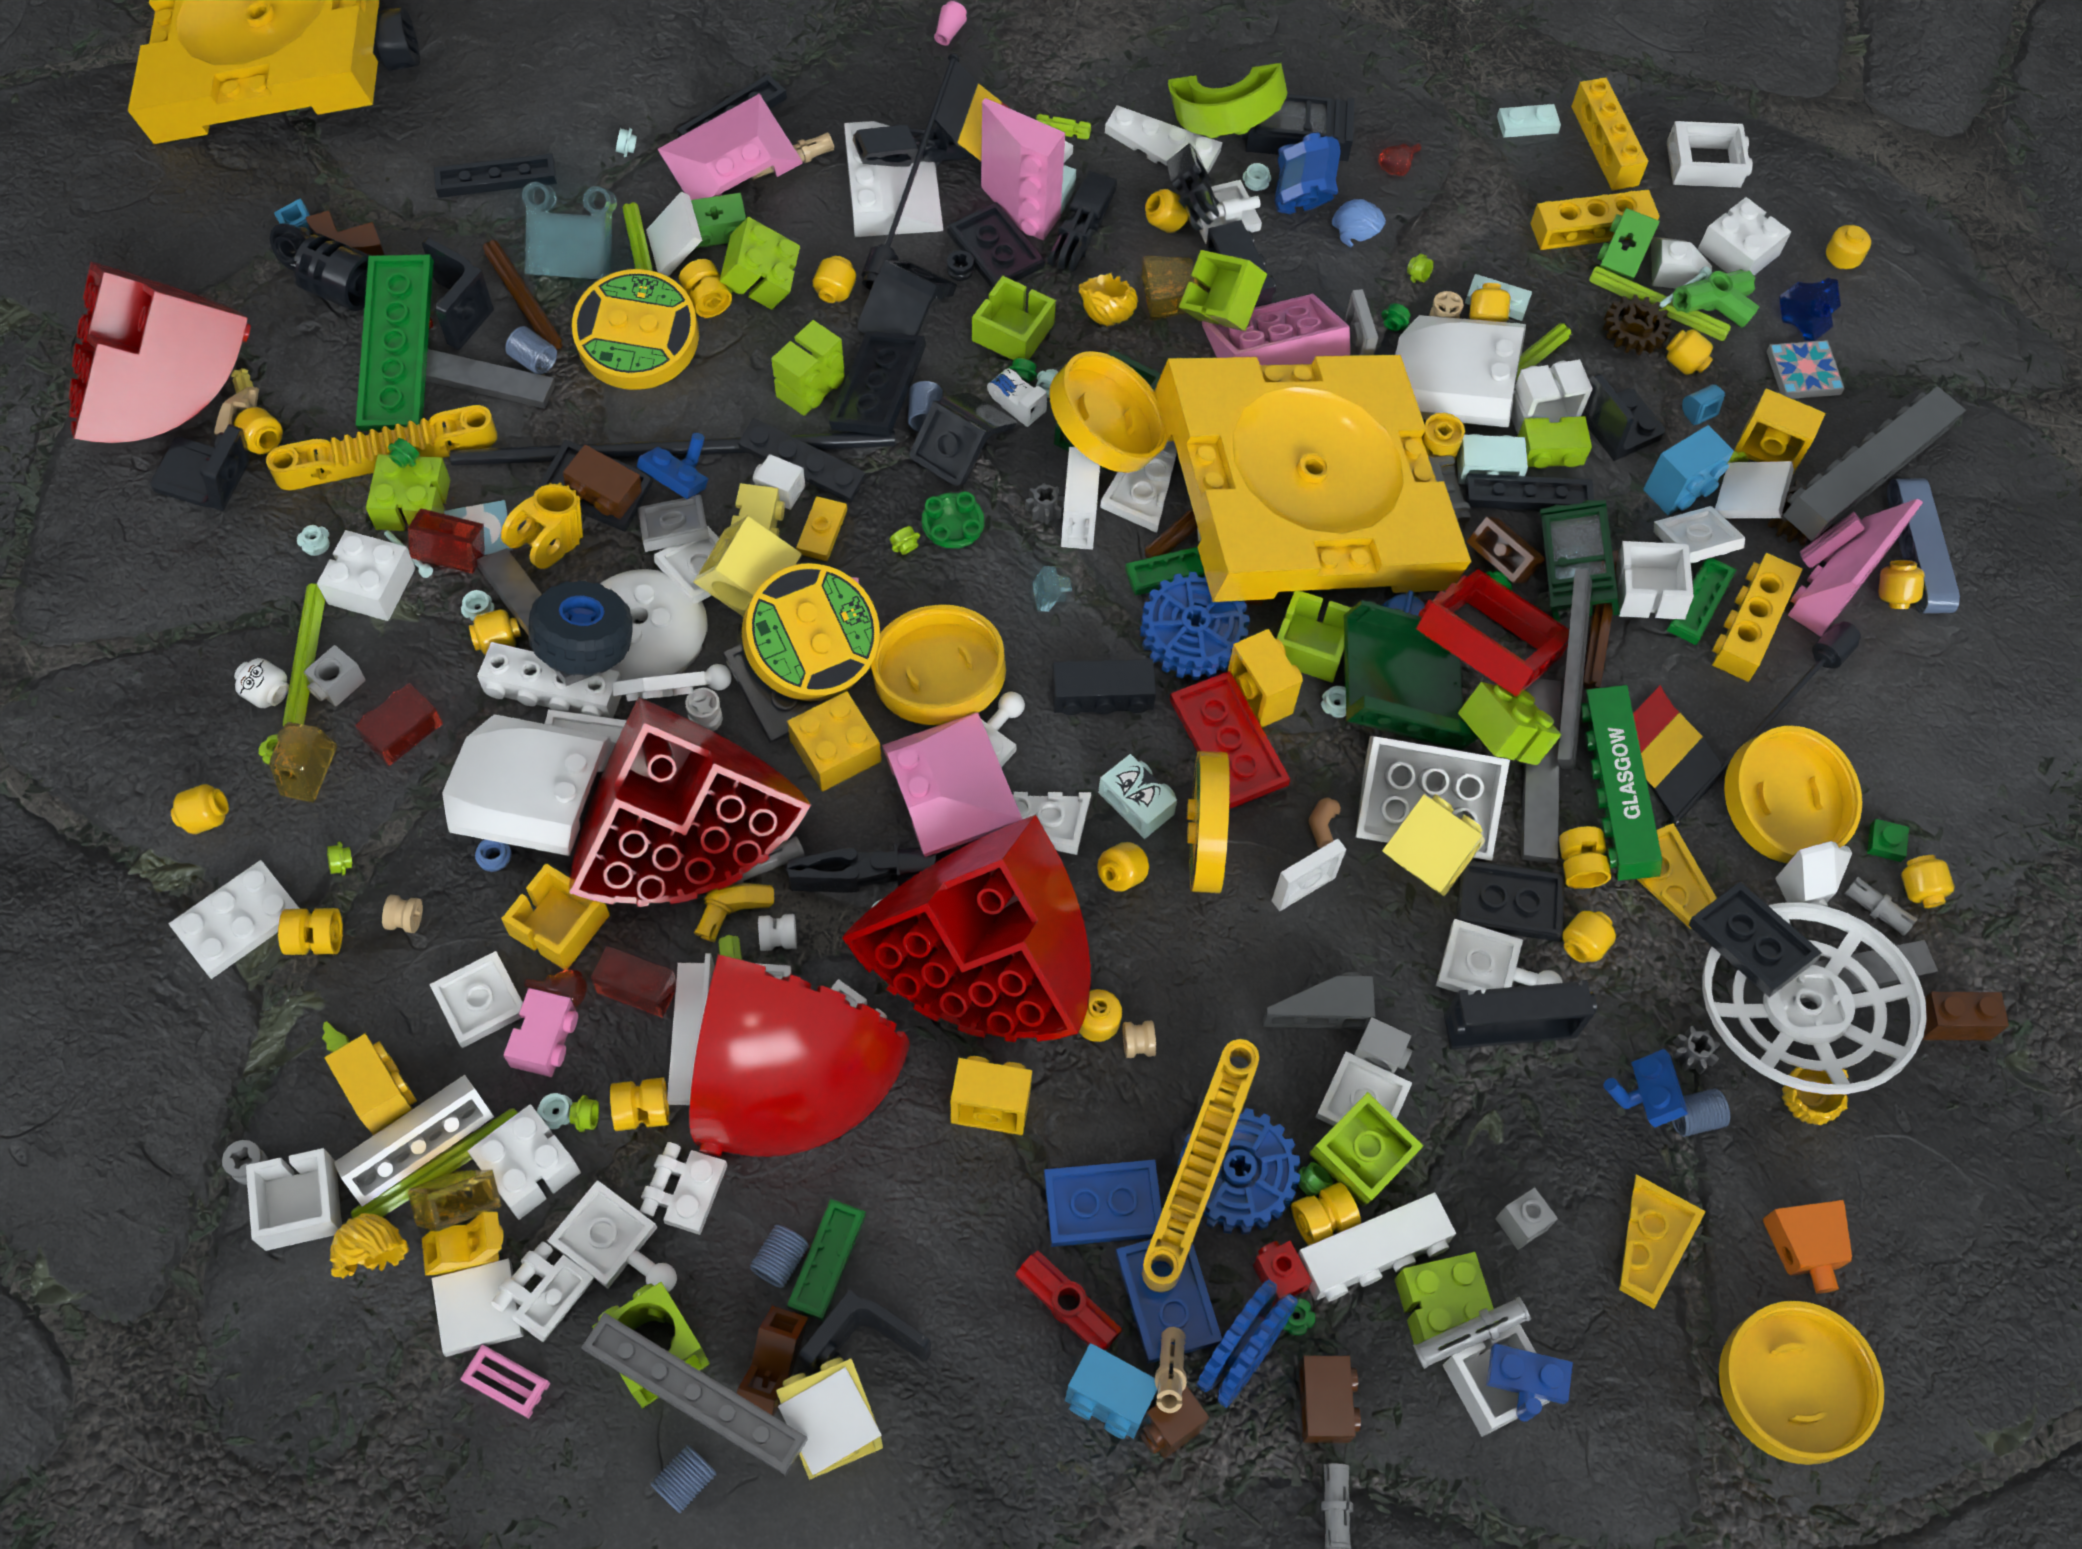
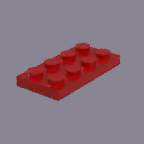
M1230 671L1170 694L1169 700L1197 752L1228 753L1229 809L1289 786L1291 780Z

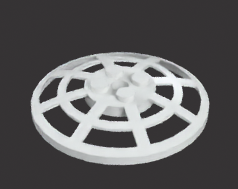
M1802 902L1768 905L1789 924V919L1815 921L1839 928L1848 934L1838 949L1824 943L1809 940L1822 952L1821 956L1830 959L1826 967L1811 965L1770 998L1764 993L1763 1004H1744L1743 988L1747 977L1739 970L1735 974L1732 986L1733 1004L1714 1002L1712 977L1716 962L1721 954L1711 947L1703 969L1702 992L1706 1010L1715 1029L1726 1045L1741 1060L1759 1073L1780 1084L1801 1091L1819 1094H1850L1869 1090L1887 1082L1901 1072L1912 1059L1920 1045L1927 1020L1926 1001L1921 983L1914 969L1902 952L1887 937L1866 922L1848 913L1823 905ZM1861 941L1874 949L1888 963L1901 984L1882 989L1879 988L1870 973L1851 957ZM1843 967L1848 969L1861 982L1867 992L1851 993L1844 981L1838 977ZM1807 998L1816 1003L1818 1009L1811 1010L1804 1007L1800 999ZM1903 998L1908 1000L1911 1023L1905 1046L1882 1039L1887 1024V1008L1885 1003ZM1873 1006L1874 1024L1871 1034L1851 1024L1856 1008ZM1721 1017L1739 1019L1747 1034L1766 1051L1761 1060L1749 1053L1733 1037L1721 1020ZM1750 1018L1769 1019L1772 1025L1780 1032L1773 1043L1767 1041L1758 1032ZM1843 1035L1863 1045L1853 1054L1836 1059L1829 1043L1836 1041ZM1793 1041L1814 1045L1820 1061L1803 1059L1787 1053L1786 1050ZM1874 1050L1896 1058L1890 1067L1876 1077L1866 1081L1850 1084L1842 1070L1843 1068L1860 1063L1871 1055ZM1781 1060L1803 1069L1826 1071L1833 1084L1805 1081L1786 1075L1774 1069V1067Z

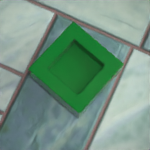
M1874 819L1870 824L1867 854L1902 862L1907 855L1909 827Z

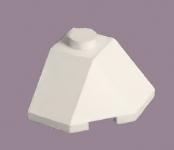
M1659 237L1652 238V286L1676 289L1699 275V271L1703 267L1707 266L1712 271V265L1691 242Z
M1830 841L1800 849L1775 878L1787 903L1802 902L1828 907L1827 902L1837 893L1851 858L1852 852L1847 846L1839 848L1837 843Z

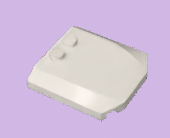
M1419 315L1400 335L1395 355H1401L1422 419L1427 420L1436 413H1448L1460 419L1462 423L1509 427L1526 324Z
M494 714L466 737L442 792L449 832L570 856L580 829L579 818L597 771H602L611 747L610 736Z

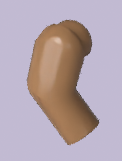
M1328 797L1318 801L1309 817V825L1319 848L1334 841L1328 823L1331 818H1335L1336 814L1339 815L1341 810L1339 802Z

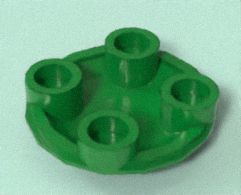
M965 491L961 493H944L926 500L922 513V528L926 536L936 545L960 549L971 545L980 537L984 529V513L980 505L975 502V497L971 493Z

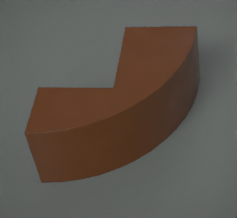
M330 211L305 217L313 235L322 234L371 256H385L373 222L337 232Z
M773 1305L759 1327L751 1366L737 1389L738 1395L772 1416L775 1415L780 1404L776 1390L784 1387L783 1381L791 1376L808 1321V1317Z

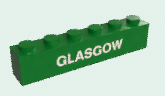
M1628 686L1587 689L1586 702L1581 703L1580 713L1582 723H1588L1589 731L1585 732L1587 751L1594 752L1595 757L1590 762L1593 780L1599 779L1600 788L1596 789V800L1598 809L1604 808L1606 818L1601 819L1604 837L1610 838L1611 848H1607L1610 869H1616L1618 881L1660 877L1662 855Z

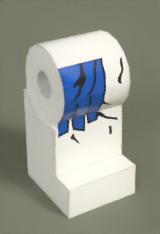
M1005 369L987 385L991 397L1027 427L1046 412L1047 391L1038 385L1033 388L1011 369Z

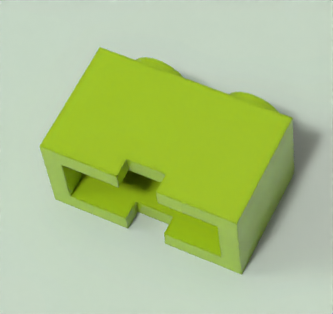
M1585 416L1561 417L1559 422L1550 423L1549 418H1524L1517 437H1525L1528 467H1576L1584 465L1592 448Z

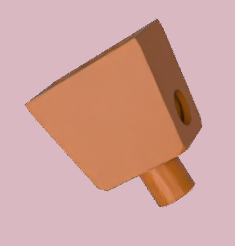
M1843 1200L1779 1208L1763 1218L1768 1234L1789 1275L1810 1273L1816 1294L1828 1293L1839 1289L1833 1270L1842 1268L1852 1260Z

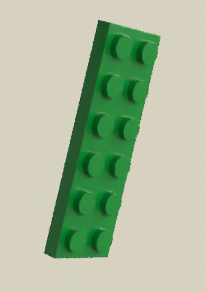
M430 254L368 257L356 427L359 431H370V429L382 431V428L385 426L390 430H394L396 424L407 427L408 421H413L418 425L423 418L434 264Z

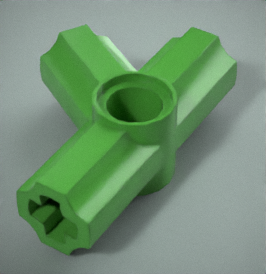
M1740 269L1729 273L1715 271L1707 279L1679 286L1673 292L1674 299L1672 304L1677 312L1689 313L1700 309L1707 311L1716 309L1741 328L1750 321L1760 307L1746 297L1755 290V277L1750 270L1744 271Z

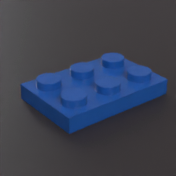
M1155 1160L1044 1169L1051 1247L1152 1238L1162 1213Z
M1151 1240L1116 1249V1257L1148 1364L1160 1361L1161 1334L1168 1327L1180 1328L1185 1333L1184 1354L1220 1344L1222 1336L1193 1243L1179 1281L1174 1288L1166 1292L1153 1291L1143 1281L1142 1268ZM1157 1261L1151 1266L1154 1274L1159 1277H1166L1172 1273L1171 1266L1164 1261Z

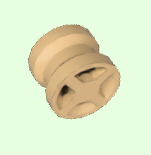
M1451 291L1438 293L1434 298L1429 316L1460 318L1459 314L1463 308L1462 298Z
M390 894L383 907V928L395 930L398 927L403 928L405 932L415 933L420 926L423 905L421 899L410 898L409 900H402L399 895Z
M1152 1020L1144 1021L1142 1025L1123 1022V1045L1126 1058H1134L1136 1054L1143 1053L1148 1057L1156 1055L1155 1028Z

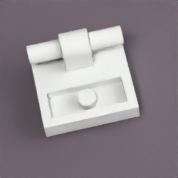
M1241 180L1211 187L1215 197L1220 202L1217 205L1220 214L1219 217H1216L1211 212L1214 222L1210 225H1207L1200 218L1204 229L1199 231L1205 244L1208 228L1242 220L1247 231H1251V233L1260 231L1262 222L1255 208L1260 207V199L1258 196L1249 197Z

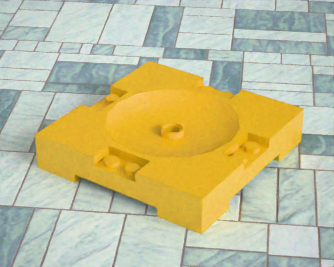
M149 0L155 15L149 44L140 45L128 112L153 144L208 135L209 125L311 106L316 114L320 115L373 105L378 60L373 54L379 0Z
M1401 355L1315 356L1312 364L1259 365L1257 357L1168 358L1155 388V393L1168 442L1174 441L1200 533L1201 541L1198 545V551L1212 602L1274 599L1278 592L1391 586L1393 593H1403L1409 590L1413 592L1447 590L1453 582L1457 583L1471 563V559L1444 481H1436L1422 440L1426 427Z

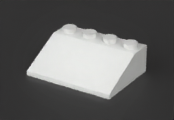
M874 121L844 123L855 237L889 234L913 163L909 167L862 164L852 141L853 135L860 129L888 126ZM920 162L895 234L943 231L935 162Z
M1370 736L1364 766L1355 837L1388 843L1423 794L1431 799L1436 794L1452 805L1454 809L1453 815L1461 819L1465 814L1481 826V829H1483L1481 834L1485 842L1473 858L1492 861L1510 759Z

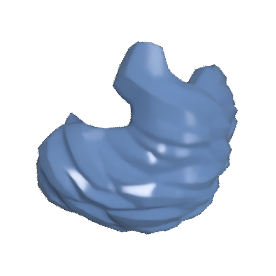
M1353 199L1344 203L1335 212L1332 218V225L1339 229L1340 240L1351 248L1354 244L1350 239L1363 241L1372 238L1382 230L1386 220L1381 209L1376 207L1375 204L1364 199Z

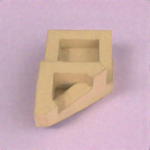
M247 387L222 404L215 426V435L218 436L220 432L224 433L229 424L233 425L237 415L243 410L257 407L259 393L257 387Z

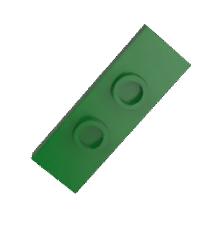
M1198 546L1126 563L1125 571L1135 596L1150 593L1153 589L1160 590V582L1163 580L1172 582L1176 574H1181L1183 578L1189 577L1190 572H1196L1198 577L1201 578L1205 576Z
M1712 557L1705 559L1692 582L1694 597L1686 618L1672 619L1667 631L1697 645L1737 569Z
M830 1199L787 1304L788 1309L824 1321L865 1219L866 1211Z

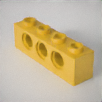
M1607 77L1580 82L1571 107L1611 190L1639 186L1649 161Z
M1641 190L1537 203L1530 224L1540 250L1610 242L1614 232L1609 230L1616 214L1623 215L1626 208L1656 220L1660 216L1650 191Z
M1768 553L1764 555L1760 564L1753 562L1745 577L1750 583L1748 587L1742 586L1734 601L1739 607L1737 611L1733 609L1730 611L1723 625L1728 631L1726 635H1719L1712 649L1713 652L1717 653L1712 666L1747 682L1750 681L1760 666L1802 568Z

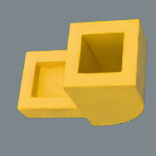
M482 1212L467 1225L434 1228L422 1238L425 1276L446 1275L499 1261L498 1251L502 1249L501 1245L504 1234L501 1225H499L498 1212Z

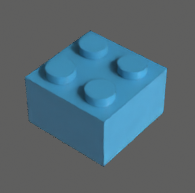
M1707 425L1661 453L1643 490L1668 516L1678 509L1684 511L1694 503L1696 498L1701 495L1707 497L1719 486L1717 481L1729 468L1727 463L1734 450Z
M1090 1343L1068 1385L1065 1401L1071 1404L1069 1409L1076 1415L1090 1420L1091 1416L1104 1422V1429L1112 1435L1121 1439H1125L1127 1435L1134 1439L1158 1389L1155 1386L1154 1377Z

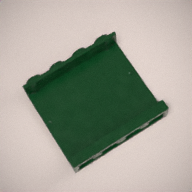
M1361 600L1344 614L1346 721L1457 750H1462L1476 741L1479 737L1458 714L1459 710L1463 707L1460 658L1416 629L1422 619L1420 616L1406 613L1401 609H1391L1377 605L1372 601Z

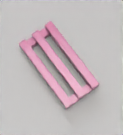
M1852 512L1800 551L1802 560L1809 568H1813L1864 530L1861 519L1855 512Z
M483 1344L460 1379L463 1383L528 1419L533 1413L532 1409L535 1404L538 1405L543 1391L547 1390L550 1385L548 1380ZM487 1357L536 1386L533 1391H530L481 1362ZM478 1371L523 1396L527 1401L522 1405L474 1378L473 1375Z

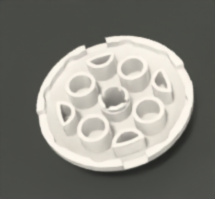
M630 570L616 574L600 583L605 588L612 589L627 603L632 616L633 632L630 649L620 663L610 668V670L620 672L622 681L680 674L696 660L703 649L702 644L706 632H708V619L702 601L693 603L669 576L659 570ZM636 619H638V621H645L641 624H635Z

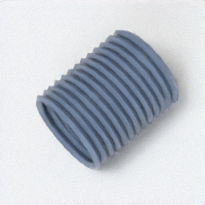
M525 326L515 329L506 342L505 351L507 355L535 374L541 375L546 373L555 363L557 357L556 347Z
M921 381L909 388L908 424L914 430L920 432L933 402L942 399L943 390L939 385L930 381Z
M1713 1088L1686 1096L1683 1095L1688 1114L1672 1120L1676 1132L1682 1137L1727 1127L1730 1123V1109L1723 1093Z
M777 1224L774 1225L775 1228H772V1232L769 1233L770 1236H767L768 1239H765L766 1242L761 1246L762 1249H759L755 1259L751 1261L750 1269L768 1283L783 1288L791 1274H793L795 1267H798L797 1264L802 1260L801 1257H804L803 1254H806L805 1251L809 1248V1243L793 1230Z
M687 1444L686 1448H683L681 1453H678V1456H675V1459H672V1462H669V1465H666V1468H663V1471H660V1474L653 1478L651 1486L678 1513H682L687 1504H690V1501H693V1498H696V1495H699V1492H702V1489L708 1486L710 1480L714 1479L717 1473Z

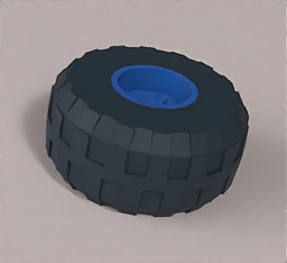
M579 580L577 582H563L558 586H552L547 589L532 604L528 625L530 646L539 659L556 671H562L573 676H591L595 673H603L620 663L631 646L633 624L630 608L616 592L605 588L601 584Z

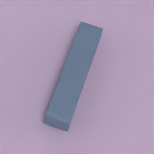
M1926 478L1892 479L1887 488L1889 508L1915 499L1923 502L1898 537L1903 560L1916 562L1917 567L1924 571L1923 597L1915 603L1916 609L1921 614L1954 613L1958 609L1960 595L1929 482Z

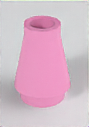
M949 1L941 7L938 26L934 35L937 43L944 46L949 45L951 39L967 21V11L963 5L955 1Z

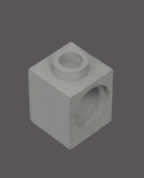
M335 645L304 671L310 682L307 686L309 691L318 700L323 701L327 699L335 707L366 681L358 664Z
M1371 1017L1354 1055L1394 1074L1397 1068L1404 1070L1413 1051L1407 1048L1411 1035Z
M1534 1187L1505 1206L1495 1219L1517 1250L1546 1232L1558 1218Z

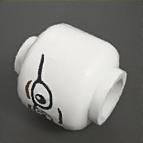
M262 658L253 659L249 663H242L234 675L236 679L235 690L238 695L259 708L278 705L285 698L289 690L285 672Z

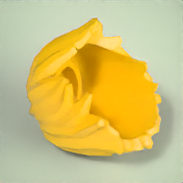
M1111 273L1106 275L1100 274L1098 277L1089 278L1088 281L1079 284V293L1083 299L1084 309L1089 317L1099 324L1114 326L1116 323L1120 324L1122 321L1128 320L1137 308L1138 297L1135 289L1129 287L1127 280L1121 282L1120 276L1113 279Z
M1796 1067L1789 1074L1805 1081L1833 1084L1826 1071ZM1842 1069L1845 1076L1848 1078L1847 1071L1845 1069ZM1786 1085L1782 1088L1784 1105L1788 1106V1111L1793 1112V1116L1799 1118L1801 1122L1814 1125L1827 1124L1829 1120H1835L1842 1111L1848 1109V1097L1846 1094H1819L1801 1091Z
M361 1213L358 1217L348 1219L334 1235L330 1248V1261L333 1263L331 1275L341 1277L342 1279L348 1274L352 1276L358 1264L364 1265L367 1269L370 1268L371 1270H374L379 1265L380 1271L384 1270L387 1262L397 1266L399 1261L404 1259V1255L408 1253V1244L398 1233L399 1229L388 1220L375 1214Z

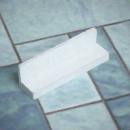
M705 953V963H678L667 1095L669 1105H690L698 1039L715 968L711 953Z

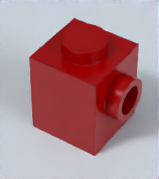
M1291 1240L1282 1245L1278 1241H1274L1258 1250L1259 1256H1257L1253 1268L1262 1285L1268 1279L1277 1284V1295L1273 1306L1281 1298L1289 1294L1295 1297L1308 1290L1313 1281Z

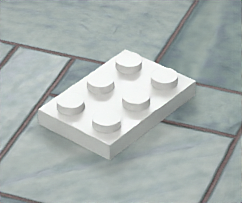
M260 860L168 924L206 974L212 979L278 933L279 919L284 909L300 908Z

